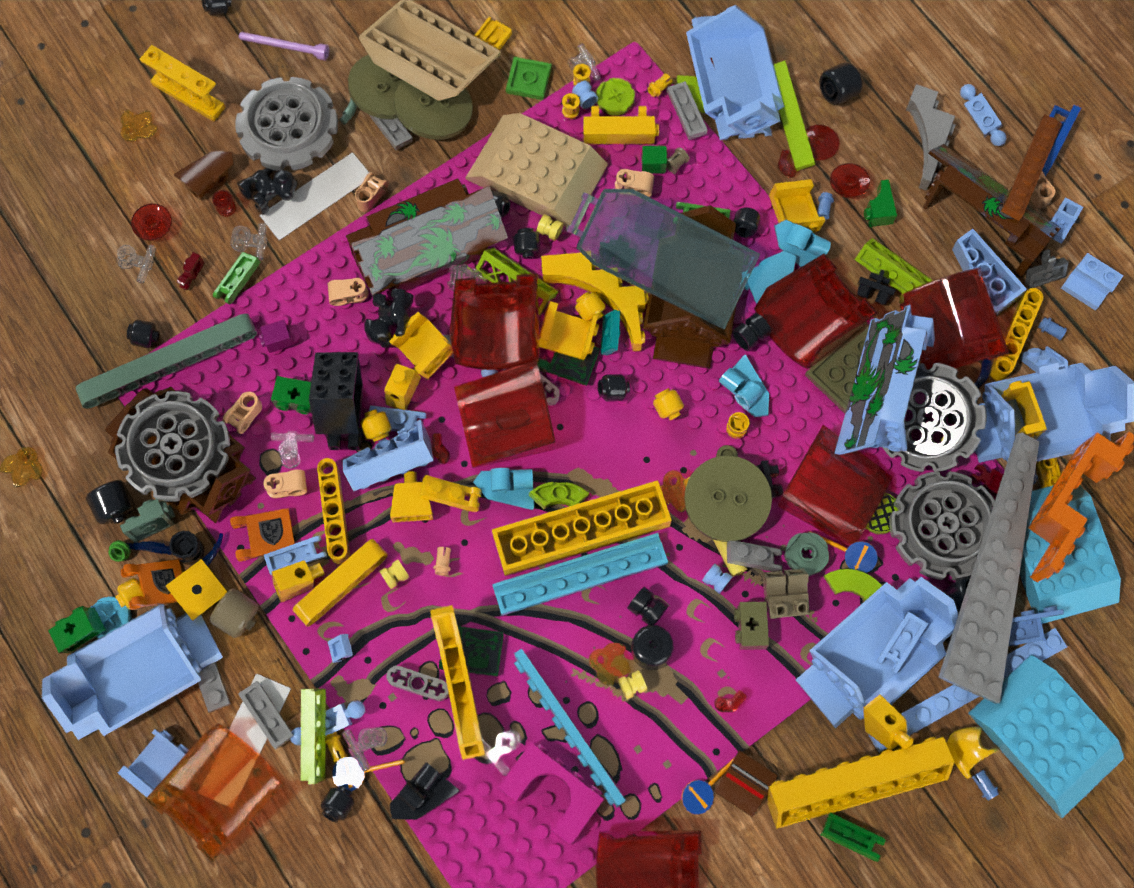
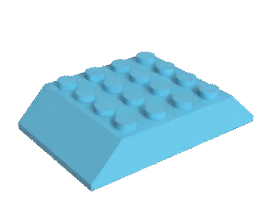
M1081 485L1077 489H1073L1071 492L1073 498L1067 505L1087 518L1083 526L1086 529L1082 536L1074 541L1073 544L1076 546L1072 553L1064 558L1065 565L1059 573L1054 572L1050 578H1044L1039 582L1034 581L1030 576L1050 543L1028 527L1053 486L1034 490L1031 494L1019 574L1031 609L1034 610L1035 614L1044 613L1043 608L1057 606V610L1063 609L1064 611L1063 615L1041 618L1042 624L1119 603L1121 578L1091 495Z
M1033 655L1027 657L1003 680L1000 704L983 698L968 712L1060 818H1063L1125 758L1119 740L1055 669Z

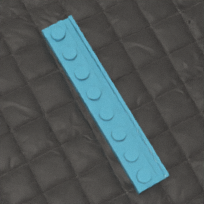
M656 533L492 584L501 615L503 616L666 565L668 560L659 534Z
M521 648L514 653L516 659L514 665L520 674L525 672L529 678L526 682L533 693L537 691L542 698L539 699V702L546 711L550 709L554 715L551 719L558 729L563 728L567 734L564 738L571 748L576 747L580 753L577 757L584 768L589 766L593 772L590 777L597 787L602 785L606 791L603 796L609 805L612 806L614 804L618 808L626 800Z

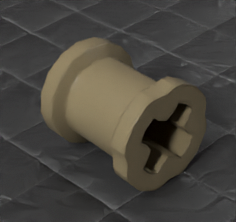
M676 148L675 153L670 158H667V170L676 174L682 164L690 161L689 155L684 149Z

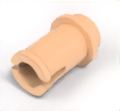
M444 547L437 548L436 565L433 566L436 575L446 576L451 571L449 567L451 549L446 547L445 551Z

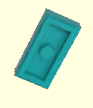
M613 310L603 316L602 355L608 356L618 350L620 311Z

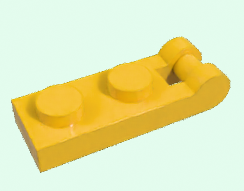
M425 475L420 498L477 512L480 506L478 498L481 497L482 490L477 487L470 488ZM465 496L470 497V500H464Z

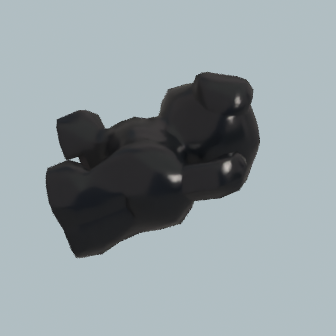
M265 167L263 170H257L252 176L237 182V185L245 199H252L256 203L254 206L261 215H265L269 211L268 202L276 196L285 201L293 198L298 182L291 172L279 170L272 180L269 175L277 170Z
M393 289L391 293L393 299L391 301H387L386 295L375 294L373 296V305L379 307V317L374 320H365L364 331L370 342L379 344L383 348H389L391 346L389 341L393 338L391 333L393 325H397L396 337H401L405 334V324L409 321V311L414 295L403 289Z

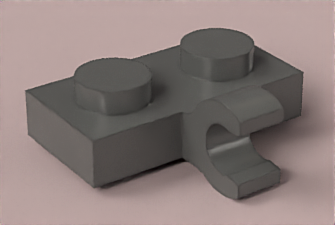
M1050 249L1042 251L1040 254L1042 265L1027 269L1025 285L1030 289L1066 277L1069 262L1064 257L1057 260L1055 256L1050 257Z

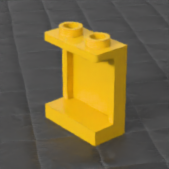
M812 179L774 184L769 197L778 223L788 220L813 231L812 233L820 231L826 220L824 216H818L810 194L814 186Z

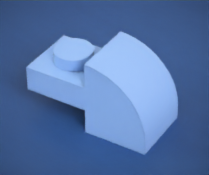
M1066 197L1051 219L1052 222L1061 227L1053 240L1059 243L1064 241L1083 209L1082 206Z

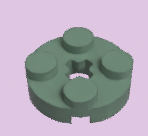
M798 533L788 542L784 558L791 569L804 568L809 577L819 573L827 565L829 560L828 546L826 541L816 533ZM810 549L812 551L810 554L812 558L805 559L801 551Z

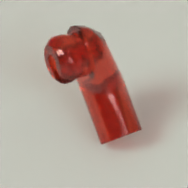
M782 150L777 167L783 175L792 178L796 175L797 171L789 162L791 152Z
M434 433L431 444L432 454L438 459L440 464H446L449 462L450 453L442 444V435Z
M738 690L732 698L719 696L714 701L715 708L720 712H735L747 696L741 690Z

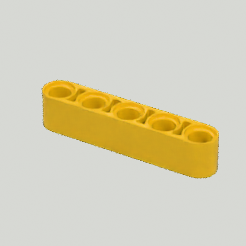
M1037 288L1028 289L1019 300L990 368V376L996 381L1005 380L1017 363L1043 301V293ZM1021 315H1024L1027 320L1023 319ZM1013 332L1018 333L1020 337L1015 336ZM1006 349L1011 350L1013 354L1007 353ZM998 366L1003 367L1005 372L1001 371Z
M324 458L318 463L317 471L327 552L334 563L342 564L350 557L340 471L333 459ZM327 467H333V471L331 473H324V470ZM336 487L333 494H326L328 488ZM331 508H339L336 514H329V510ZM334 528H341L340 534L336 536L331 535V532ZM336 549H344V552L341 556H334V552Z
M374 539L369 540L293 607L292 611L307 627L311 626L381 565L388 557V554Z

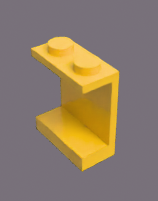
M550 301L545 312L537 346L585 360L588 354L591 355L594 348V342L591 341L592 337L596 336L599 324H596L598 316L593 315L591 321L586 322L581 318L556 311L558 303Z
M417 312L405 324V334L401 337H396L394 334L389 342L400 349L411 361L418 374L429 379L457 349L427 317Z
M1016 381L1009 384V387L1003 391L1004 393L1001 397L1005 401L1016 399L1025 424L1016 434L1022 432L1037 439L1047 430L1030 381L1025 383Z

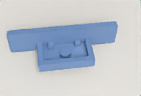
M1057 606L1043 608L1044 613L1035 614L1034 610L1021 612L1020 617L1012 619L1009 646L1044 641L1045 637L1041 618L1063 615V609L1057 610Z

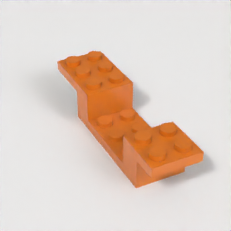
M1130 431L1114 443L1097 432L1076 448L1028 527L1050 543L1030 576L1034 581L1039 582L1044 578L1048 579L1054 572L1059 573L1064 567L1065 562L1063 560L1074 550L1076 545L1073 543L1076 538H1080L1086 528L1083 526L1087 521L1086 517L1067 505L1073 498L1071 492L1082 483V474L1097 483L1103 478L1108 479L1114 471L1118 472L1125 463L1123 461L1124 457L1129 455L1134 448L1132 444L1134 442V434Z

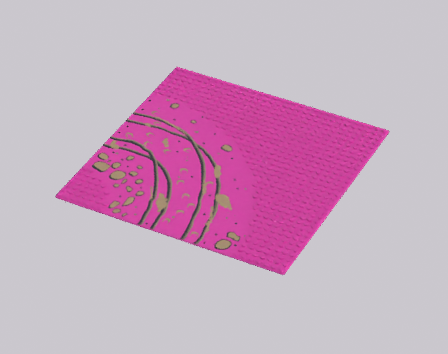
M632 42L590 69V85L592 87L591 90L596 93L599 85L602 82L609 81L611 78H621L629 82L635 92L632 108L621 115H609L599 108V117L638 116V106H646L647 116H655V124H659V136H655L654 144H588L608 163V166L572 229L563 226L561 234L556 241L550 239L546 234H539L540 251L534 254V258L522 259V255H517L514 252L513 236L517 233V230L523 228H533L537 232L538 224L543 216L510 201L509 213L501 218L508 238L486 248L487 250L494 247L542 281L541 256L590 252L591 259H595L596 270L617 268V276L622 278V287L643 285L644 292H648L649 297L659 240L675 235L677 224L673 222L674 217L683 212V210L676 208V203L683 202L729 209V219L732 221L737 210L740 208L749 207L755 209L760 214L761 221L755 235L743 238L734 232L732 245L745 254L742 272L759 266L768 257L783 252L779 248L774 225L778 224V220L769 195L705 121L704 123L708 130L707 134L688 140L669 98L667 88L661 91L659 96L652 97L648 93L647 88L649 84L657 81L664 73L637 42ZM571 81L522 114L583 142V117H591V107L582 109L579 105L578 116L574 119L563 116L562 99L566 94L572 93L574 85L573 81ZM490 133L235 298L232 304H224L149 353L241 314L250 315L257 331V335L254 338L118 396V398L126 406L144 388H148L152 393H156L159 390L172 387L176 391L190 393L193 397L192 401L203 398L209 402L219 413L217 422L223 421L225 413L243 393L253 392L262 402V410L244 433L240 434L234 426L229 423L226 424L229 435L245 447L239 461L250 469V473L256 477V480L251 485L248 484L241 489L240 493L242 495L231 507L228 505L224 507L221 518L216 523L199 509L195 508V511L316 689H326V704L331 709L344 703L347 709L348 705L356 700L364 704V715L358 719L350 717L352 724L343 729L369 767L398 760L405 761L401 765L373 771L392 801L407 782L411 781L425 762L430 764L459 789L458 793L419 819L406 820L451 888H566L682 799L683 789L688 783L694 780H707L729 763L738 751L743 752L811 700L796 681L801 674L813 665L810 650L865 602L860 596L850 592H842L835 595L823 576L832 571L850 569L845 562L846 552L827 544L829 552L827 565L819 573L808 577L807 592L810 615L770 619L767 613L769 639L767 649H739V644L735 642V631L739 629L738 622L734 621V609H737L740 602H765L762 572L771 571L747 567V571L732 577L720 594L714 590L713 585L704 583L702 581L714 564L721 568L722 573L730 574L713 539L702 534L692 524L684 503L686 487L683 481L690 477L702 463L715 458L720 447L725 445L734 447L738 457L751 462L755 466L761 464V461L768 460L769 464L778 465L779 476L772 478L773 485H782L783 495L772 499L771 510L763 526L755 534L740 542L781 549L782 555L774 556V564L781 565L783 573L784 570H791L784 558L785 549L790 539L798 533L802 534L812 531L846 548L859 541L871 544L877 551L878 560L873 570L866 574L872 576L882 586L887 582L897 590L909 578L916 582L922 577L943 592L956 580H953L949 574H946L943 580L933 579L921 574L918 564L909 566L897 552L896 546L900 543L898 538L891 537L890 532L887 534H874L862 527L858 520L857 510L860 502L866 495L872 492H885L896 499L907 484L915 486L914 481L917 477L934 471L930 465L926 467L924 472L906 468L901 465V456L898 455L895 458H891L882 447H868L842 455L834 454L845 413L805 376V373L862 320L870 325V321L874 317L823 258H819L814 277L808 275L795 263L792 278L760 307H757L750 289L746 290L740 280L733 329L741 323L745 324L747 318L754 313H758L768 322L772 333L763 341L758 340V345L748 352L742 349L735 341L733 335H731L730 344L714 347L710 369L653 359L656 337L643 328L647 305H645V312H642L643 324H640V331L645 333V343L642 344L641 351H632L630 337L620 319L618 350L608 356L602 355L603 317L596 321V324H599L596 336L592 337L591 342H594V347L600 348L587 386L547 372H539L559 389L560 397L555 405L549 406L544 404L512 378L509 366L505 371L498 368V374L494 380H485L481 375V369L483 366L491 364L488 359L449 357L429 379L421 376L407 410L427 414L426 419L421 420L431 439L433 461L425 466H418L409 470L417 473V482H423L425 475L471 488L477 487L473 482L481 471H491L494 468H509L510 470L532 469L533 489L548 482H569L589 492V496L583 501L586 502L658 480L672 520L668 528L505 576L493 539L492 529L569 506L555 504L543 509L534 501V509L529 510L488 500L481 492V497L478 498L480 506L477 512L463 510L430 500L433 520L393 523L390 513L394 485L404 483V474H397L386 481L374 483L366 489L353 491L343 472V460L367 447L373 449L379 442H373L372 439L365 437L360 450H349L348 441H341V450H329L325 435L315 434L312 413L304 415L292 409L282 411L274 406L271 397L276 378L281 376L311 382L315 353L358 352L364 387L360 421L365 418L364 413L369 412L370 405L392 408L386 405L384 390L395 365L400 364L415 370V366L394 345L391 344L389 348H383L379 344L368 340L364 331L365 320H374L379 317V307L373 305V296L369 287L366 286L369 295L365 301L333 306L329 304L328 282L360 278L364 281L352 256L346 235L369 226L366 216L457 178L461 185H466L469 194L483 189V187L466 180L465 177L492 134ZM642 146H666L667 158H670L675 153V149L679 147L684 149L689 155L690 161L682 164L676 174L671 173L667 168L666 173H651L654 175L652 195L649 198L620 194L615 189L616 175L620 170L628 169L642 172ZM642 206L665 214L664 222H667L664 233H659L657 240L634 232L635 222ZM623 235L622 242L630 243L629 248L636 249L634 263H631L628 270L618 268L619 259L615 258L611 259L610 266L600 265V242L609 243L610 239L618 240V236ZM479 260L406 290V292L414 295L409 318L419 312L427 317L443 335L490 337L489 355L511 328L519 330V324L524 318H530L535 322L534 332L526 335L530 339L528 343L537 346L545 312L550 301L558 303L556 311L581 318L575 309L576 300L587 292L572 285L547 283L556 289L558 293L554 299L548 302L543 313L538 315L475 272L474 270ZM485 261L482 269L492 273V265ZM505 273L499 274L502 283H510L508 275ZM515 285L518 294L526 295L523 285ZM389 288L378 294L386 295V300L391 301L393 299L391 293L395 288ZM537 295L532 296L533 304L540 307L543 299ZM603 301L605 309L602 313L606 315L613 311V309ZM496 302L510 308V313L500 326L481 324L469 331L453 321V317L460 310L474 303ZM285 320L294 346L269 353L267 347H262L259 335H262L260 327ZM397 325L391 327L392 337L396 332ZM538 347L540 358L551 364L555 351ZM743 355L747 356L769 392L768 416H752L737 403L735 395L719 383L721 376L729 368H733ZM515 366V373H517L518 371L523 373V380H525L526 374L522 370L523 366H520L519 368ZM607 374H621L625 377L626 381H629L630 392L626 394L625 399L622 401L607 402L598 394V381ZM533 377L528 383L532 387H537L540 384V380ZM544 384L542 390L546 392V398H554V392L548 393L545 390L546 385ZM667 388L670 391L676 390L684 404L683 409L679 411L681 415L672 420H669L668 417L665 419L660 418L653 405V401L656 399L655 395ZM919 392L915 397L918 404L924 403L926 395L923 392ZM255 400L249 401L246 407L253 406ZM907 409L904 419L908 422L913 418V413L909 409ZM736 412L744 413L749 418L750 423L746 434L739 439L730 437L726 431L729 417ZM932 413L925 414V417L927 418L926 422L934 421V419L932 418ZM946 418L947 424L949 426H953L952 424L948 423V419ZM919 429L912 431V439L915 441L921 439L922 433ZM390 431L388 432L389 436L385 438L390 440L399 434L398 432ZM940 431L935 432L933 440L936 443H941L940 440L944 437L943 433ZM974 451L969 458H964L960 455L957 458V466L939 472L942 477H946L950 471L968 477L972 474L980 476V472L974 469L977 464L983 465L987 472H990L993 468L1004 474L1005 470L996 459L979 463ZM324 458H330L335 461L340 471L350 556L366 542L374 539L385 550L388 557L319 620L307 627L292 611L293 607L341 565L334 563L327 552L317 471L318 463ZM327 467L324 470V473H331L333 471V467ZM291 470L305 471L306 494L278 499L271 498L267 494L264 487V479L268 475ZM981 481L971 482L973 487H979L980 485L983 486L984 484ZM336 487L328 488L326 494H333ZM465 496L464 500L469 501L470 497ZM945 501V505L953 509L952 503ZM925 507V512L933 515L932 509ZM288 508L295 544L315 536H321L322 540L314 543L317 554L326 552L327 557L310 562L307 565L311 567L320 563L324 575L314 579V588L281 603L264 556L242 562L237 560L235 555L237 550L251 548L247 526L233 529L230 524L231 517L248 516ZM331 508L329 510V514H336L339 508ZM962 515L963 521L970 523V519ZM922 527V533L924 535L930 536L929 530L927 528ZM334 528L331 535L336 536L340 534L341 528ZM652 534H659L668 564L513 613L501 615L492 584ZM959 536L960 542L967 544L966 538ZM938 542L942 550H947L946 544ZM438 547H444V551L446 547L451 549L449 560L451 571L446 576L436 575L433 566L436 565ZM336 549L334 552V556H341L344 552V549ZM810 549L801 551L805 559L812 558L810 555L812 551ZM398 559L410 578L398 582L396 587L390 589L379 571L391 567L392 563ZM644 586L654 593L655 599L660 598L669 605L655 625L665 628L670 633L674 641V650L670 661L658 670L641 668L631 655V643L635 633L640 628L647 626V624L642 621L641 615H634L627 607ZM453 605L458 626L504 632L498 677L469 673L485 755L462 760L449 695L443 701H435L393 687L387 680L388 670L393 666H401L446 682L444 670L439 669L441 655L430 610ZM751 621L746 625L750 627V630H753L755 627L751 624ZM340 634H348L353 655L341 662L333 663L328 641ZM521 648L626 800L618 808L614 804L612 806L609 805L603 796L606 791L602 785L597 787L590 777L593 772L589 766L584 768L577 757L580 753L576 747L571 748L564 738L567 734L563 728L558 729L551 719L554 715L550 709L546 711L539 702V699L542 698L537 691L533 693L526 682L529 678L525 672L520 674L514 665V662H516L514 653ZM639 670L645 681L647 691L643 693L636 691L632 698L626 699L618 679L623 676L631 678L632 673ZM398 671L396 674H392L391 677L394 678V682H397L398 679L404 680L406 682L404 686L407 687L408 679L412 674H408V678H405ZM417 677L412 681L414 689L419 690L423 688L424 680ZM429 681L428 689L425 691L428 694L429 689L434 690L436 696H439L440 693H445L442 685H439L438 688L432 687L430 684L433 681ZM530 743L535 746L537 743L541 744L548 750L547 755L553 760L555 757L559 758L566 764L565 769L571 774L573 771L577 772L584 778L583 783L590 788L593 785L603 793L601 797L604 801L571 846L552 832L567 811L571 801L569 788L560 778L546 775L535 779L517 803L498 789L499 784Z

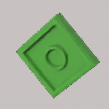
M514 57L506 86V93L543 100L552 64Z

